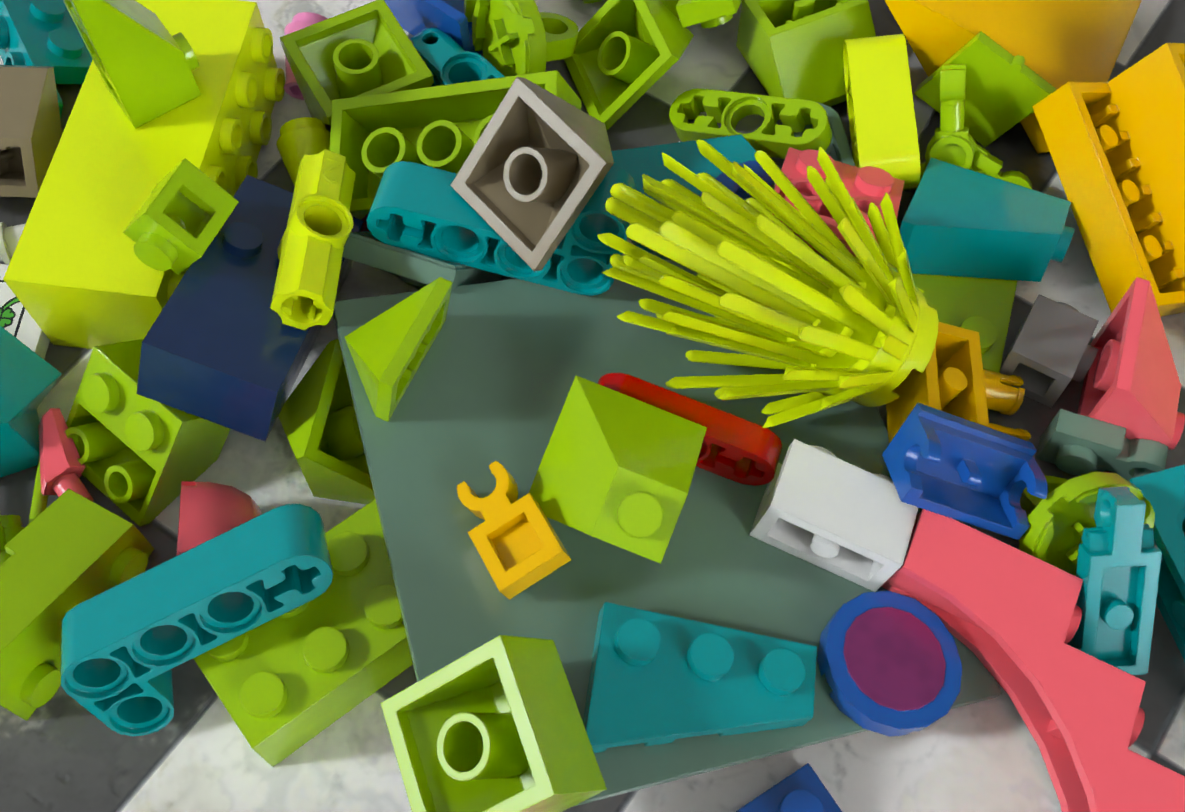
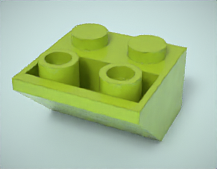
M742 0L736 47L769 96L810 100L831 107L847 101L843 69L844 40L875 37L876 33L868 0Z
M144 339L94 346L66 421L68 429L65 430L67 438H73L81 457L78 461L81 465L85 464L86 466L82 475L139 526L152 522L181 494V481H195L218 459L230 432V428L136 394L141 347Z

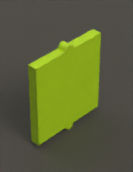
M981 31L944 64H966L964 127H969V134L986 147L1034 112L1032 106L1053 93L1056 88L1024 64L1025 58L1023 56L1017 55L1014 57ZM942 65L919 84L914 93L939 113L940 70H942Z

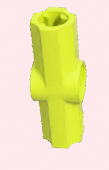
M326 149L315 155H304L300 162L287 227L277 248L280 262L270 308L278 313L282 324L301 330H306L316 325L326 326L329 323L334 312L344 245L354 226L350 207L356 173L349 168L345 156Z

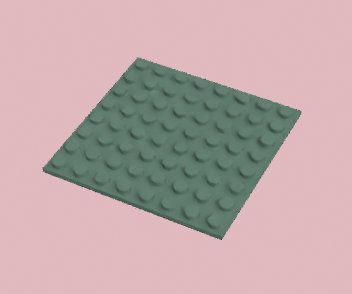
M665 260L695 276L698 275V273L673 260ZM520 279L457 286L455 291L451 292L446 321L387 422L375 416L344 337L417 291L335 301L333 316L417 682L499 635L554 640L583 721L598 615L604 602L817 646L818 654L821 632L833 614L843 604L862 593L874 592L749 535L767 484L759 486L745 485L696 467L687 498L661 564L548 518L569 554L571 561L509 600L499 592L468 534L470 530L485 520L476 517L462 504L458 497L457 485L465 481L479 498L487 497L496 487V478L491 473L489 465L497 461L515 479L518 486L517 500L528 494L576 375L598 383L600 377L608 373L629 374L761 426L765 424L769 416L774 415L761 413V410L768 403L806 393L721 400L717 399L714 395V392L720 388H669L665 383L674 377L784 374L785 370L689 361L685 356V353L689 350L745 353L666 334V332L627 323L618 319L616 316L626 311L658 318L655 313L641 308L639 305L640 299H653L699 314L715 316L614 279L609 290L593 296L579 295ZM849 401L767 428L774 432L782 442V451L778 462L782 465L790 444L796 439L807 445L823 447L832 452L836 458L865 471L882 474L891 478L882 456L889 445L888 431L877 407H866ZM880 587L876 592L888 590ZM953 636L962 663L960 693L951 709L993 699L1002 694L994 677L974 653ZM816 656L814 715L805 725L721 737L716 733L678 738L672 743L644 746V743L609 747L605 752L594 753L607 790L575 806L869 730L863 729L838 709L829 695L833 690L827 683L825 673L822 676L820 674Z

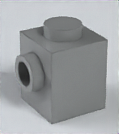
M1039 294L1022 322L1001 364L999 373L1021 377L1024 384L1020 387L1025 389L1024 396L1052 408L1072 379L1081 382L1091 367L1098 349L1088 345L1099 321L1080 313L1069 304L1056 302Z

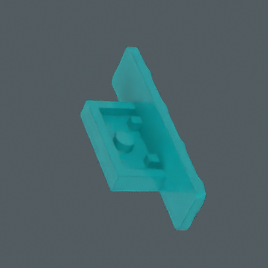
M0 0V56L3 60V65L51 66L54 68L56 84H83L93 59L64 1ZM57 91L59 113L61 119L63 102Z

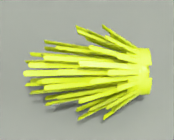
M696 140L699 152L753 198L743 200L710 174L702 172L696 175L663 152L661 153L664 166L703 192L701 197L673 179H664L659 182L646 174H642L643 190L652 198L624 183H616L611 187L610 193L613 197L607 199L605 209L610 214L631 224L626 229L627 237L698 273V275L695 276L612 233L598 234L597 237L605 245L625 255L613 254L610 258L612 268L602 273L715 316L699 314L653 299H640L639 305L641 308L655 313L658 318L631 311H626L616 317L627 323L666 332V334L745 353L689 350L685 353V356L692 362L785 370L784 374L674 377L665 383L667 387L673 389L720 388L714 392V395L717 399L721 400L806 393L768 403L761 410V413L767 415L774 414L767 418L762 427L769 428L849 401L866 407H878L888 404L900 397L893 390L906 379L912 369L921 373L924 372L936 345L939 323L936 309L927 304L922 294L924 291L915 286L891 198L886 192L880 203L884 221L878 207L872 202L869 204L867 215L874 231L875 239L854 198H851L833 163L822 147H819L817 160L826 175L825 181L812 166H807V179L838 224L837 229L856 256L850 253L770 156L762 150L755 152L754 157L797 209L748 166L744 164L743 168L735 161L733 163L730 162L704 140ZM801 238H803L807 243H809L813 248H815L819 253H821V254H822L825 258H827L829 261H826L824 258H822L816 251H814V250H813L808 244H806Z

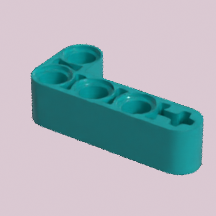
M406 161L392 163L385 169L366 220L369 231L384 244L579 295L593 296L602 294L609 290L614 282V278L602 272L612 268L610 258L613 254L622 255L623 253L602 243L597 235L612 233L627 241L626 229L630 223L610 214L605 209L607 199L613 197L611 196L610 189L614 184L624 183L636 190V183L633 177L624 169L614 165L610 168L548 262L540 271H533L450 186L457 175L456 173Z
M286 504L274 508L73 607L62 620V688L107 727L121 735H148L167 726L174 717L172 668L279 617L326 592L332 583L333 570L324 524L320 514L313 508L301 504Z

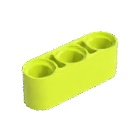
M904 34L845 39L843 44V69L851 148L855 166L859 168L871 166L883 169L892 177L905 181L903 191L917 190L921 173L920 151Z

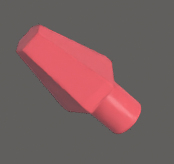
M50 408L42 416L38 425L42 495H57L60 497L67 489H71L93 502L92 496L80 480L86 466L85 464L81 465L78 461L81 457L73 438H67L65 430L68 427L60 408Z

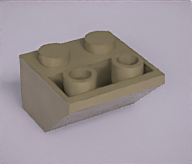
M0 65V197L36 198L62 136L54 68L51 66Z

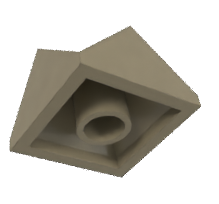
M516 77L450 186L533 271H540L614 164L606 125L526 78Z

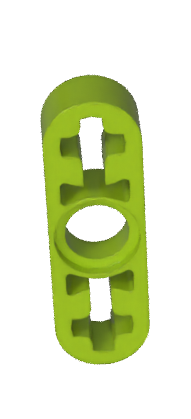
M695 88L680 94L673 101L669 111L672 125L682 142L741 134L756 151L762 150L770 157L785 159L789 147L801 151L807 149L819 150V147H822L826 151L832 140V130L825 109L819 103L810 100ZM701 112H706L707 116L699 115ZM748 115L764 117L762 125L751 133L743 134L735 131L737 123ZM688 119H695L694 123L689 124ZM781 120L782 125H778L777 121ZM805 125H813L814 129H806L802 137L794 136L793 132H802Z

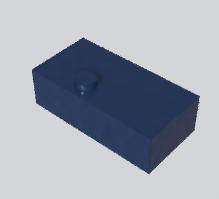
M247 175L234 195V198L239 203L203 256L188 268L142 341L136 394L266 442L323 325L312 326L306 330L282 324L281 317L270 308L280 262L277 248L287 227L293 193ZM353 217L354 226L351 232H361L364 221ZM342 257L336 298L351 270L353 260Z

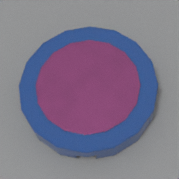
M892 591L862 593L843 604L833 614L821 632L817 661L821 676L825 673L827 683L833 690L829 695L838 709L863 729L889 737L908 735L911 732L921 731L948 714L960 693L962 663L955 639L940 618L914 598Z

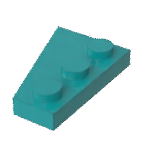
M604 602L598 615L583 724L593 752H605L609 747L644 743V746L668 744L678 738L716 733L721 737L803 726L814 715L817 646Z

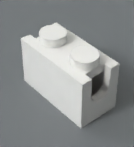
M794 439L788 448L783 465L778 463L774 479L767 484L749 535L876 592L903 565L919 507L901 502L890 477L870 473L836 458L832 452L823 447L807 445Z

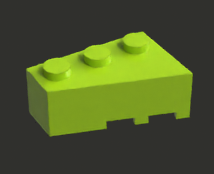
M67 489L4 546L6 553L12 556L0 565V706L28 721L36 708L45 705L55 695L61 685L62 620L66 613L76 605L145 572L148 557L155 549L134 524L71 489Z

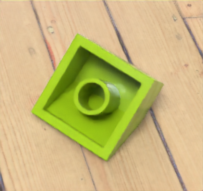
M499 635L380 703L412 812H562L607 790L554 640Z

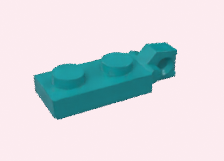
M1127 486L1099 488L1094 512L1096 527L1084 528L1081 537L1082 543L1079 544L1076 577L1083 579L1076 605L1082 609V619L1077 632L1070 641V646L1131 675H1145L1148 673L1162 551L1154 544L1153 528H1150L1149 524H1144L1146 503L1130 492V488Z

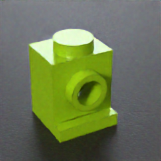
M185 158L155 186L150 197L123 233L136 242L134 244V252L144 264L159 271L171 269L179 275L203 256L239 201Z

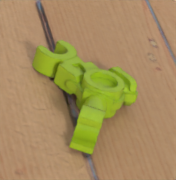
M942 64V70H940V128H936L935 135L927 145L926 161L920 163V181L930 159L934 158L1032 189L1031 181L1022 172L1013 170L1000 171L1003 167V161L977 145L969 134V127H964L966 64Z

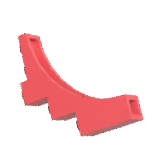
M922 509L916 515L903 565L881 587L888 591L914 598L935 613L948 631L974 653L1009 695L1040 749L1059 799L1061 811L1185 812V776L1128 749L1137 740L1144 725L1145 712L1139 706L1146 681L1068 645L1077 632L1082 619V609L1076 603L1083 579L953 518Z

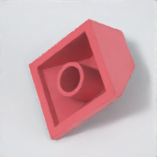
M1136 277L1091 342V346L1097 348L1098 352L1084 377L1077 414L1126 428L1125 438L1153 440L1168 446L1169 450H1173L1181 438L1185 425V414L1177 411L1181 383L1149 280Z

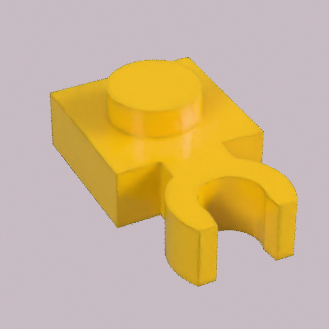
M494 461L489 465V468L496 478V487L490 495L479 498L465 481L457 485V493L460 501L476 517L485 520L470 530L468 534L499 592L510 600L571 561V558L536 499L528 493L517 500L518 486L515 479L502 464Z

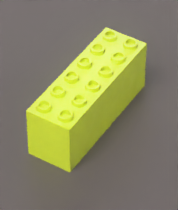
M135 0L155 13L171 36L181 32L187 39L200 65L192 70V73L201 93V96L136 129L107 89L92 60L3 278L53 345L93 349L94 346L145 338L188 268L178 275L171 269L159 271L147 266L134 252V244L136 242L123 232L150 197L155 186L183 159L186 158L233 197L247 175L257 178V159L261 146H266L271 138L272 111L275 102H281L285 93V74L282 68L277 67L273 55L272 33L269 28L264 27L257 2L239 0Z

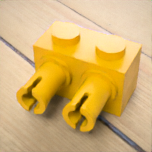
M939 322L936 345L924 372L921 373L912 369L906 379L893 390L900 397L886 404L888 442L892 441L917 403L1028 441L1031 435L1027 430L1013 429L989 423L988 409L998 411L1004 415L1011 416L1015 414L1024 399L1025 389L1020 387L1024 384V381L1016 375H1005L983 369L979 332Z

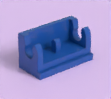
M921 403L916 404L882 454L901 502L1017 540L1030 527L1026 511L1020 506V497L1023 490L1027 487V491L1031 495L1041 499H1045L1048 493L1046 478L1033 457L1037 452L1033 443Z

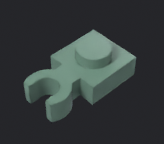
M1060 409L1040 436L1036 459L1053 463L1063 472L1081 476L1091 472H1104L1107 470L1117 473L1129 481L1131 478L1150 474L1153 471L1165 470L1168 446L1148 439L1125 438L1126 428Z

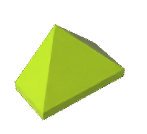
M442 277L437 278L344 337L376 417L388 422L446 321L453 282Z

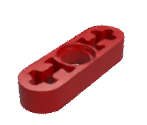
M608 373L598 380L597 384L707 427L696 467L745 485H765L774 479L782 451V442L771 430L629 374Z

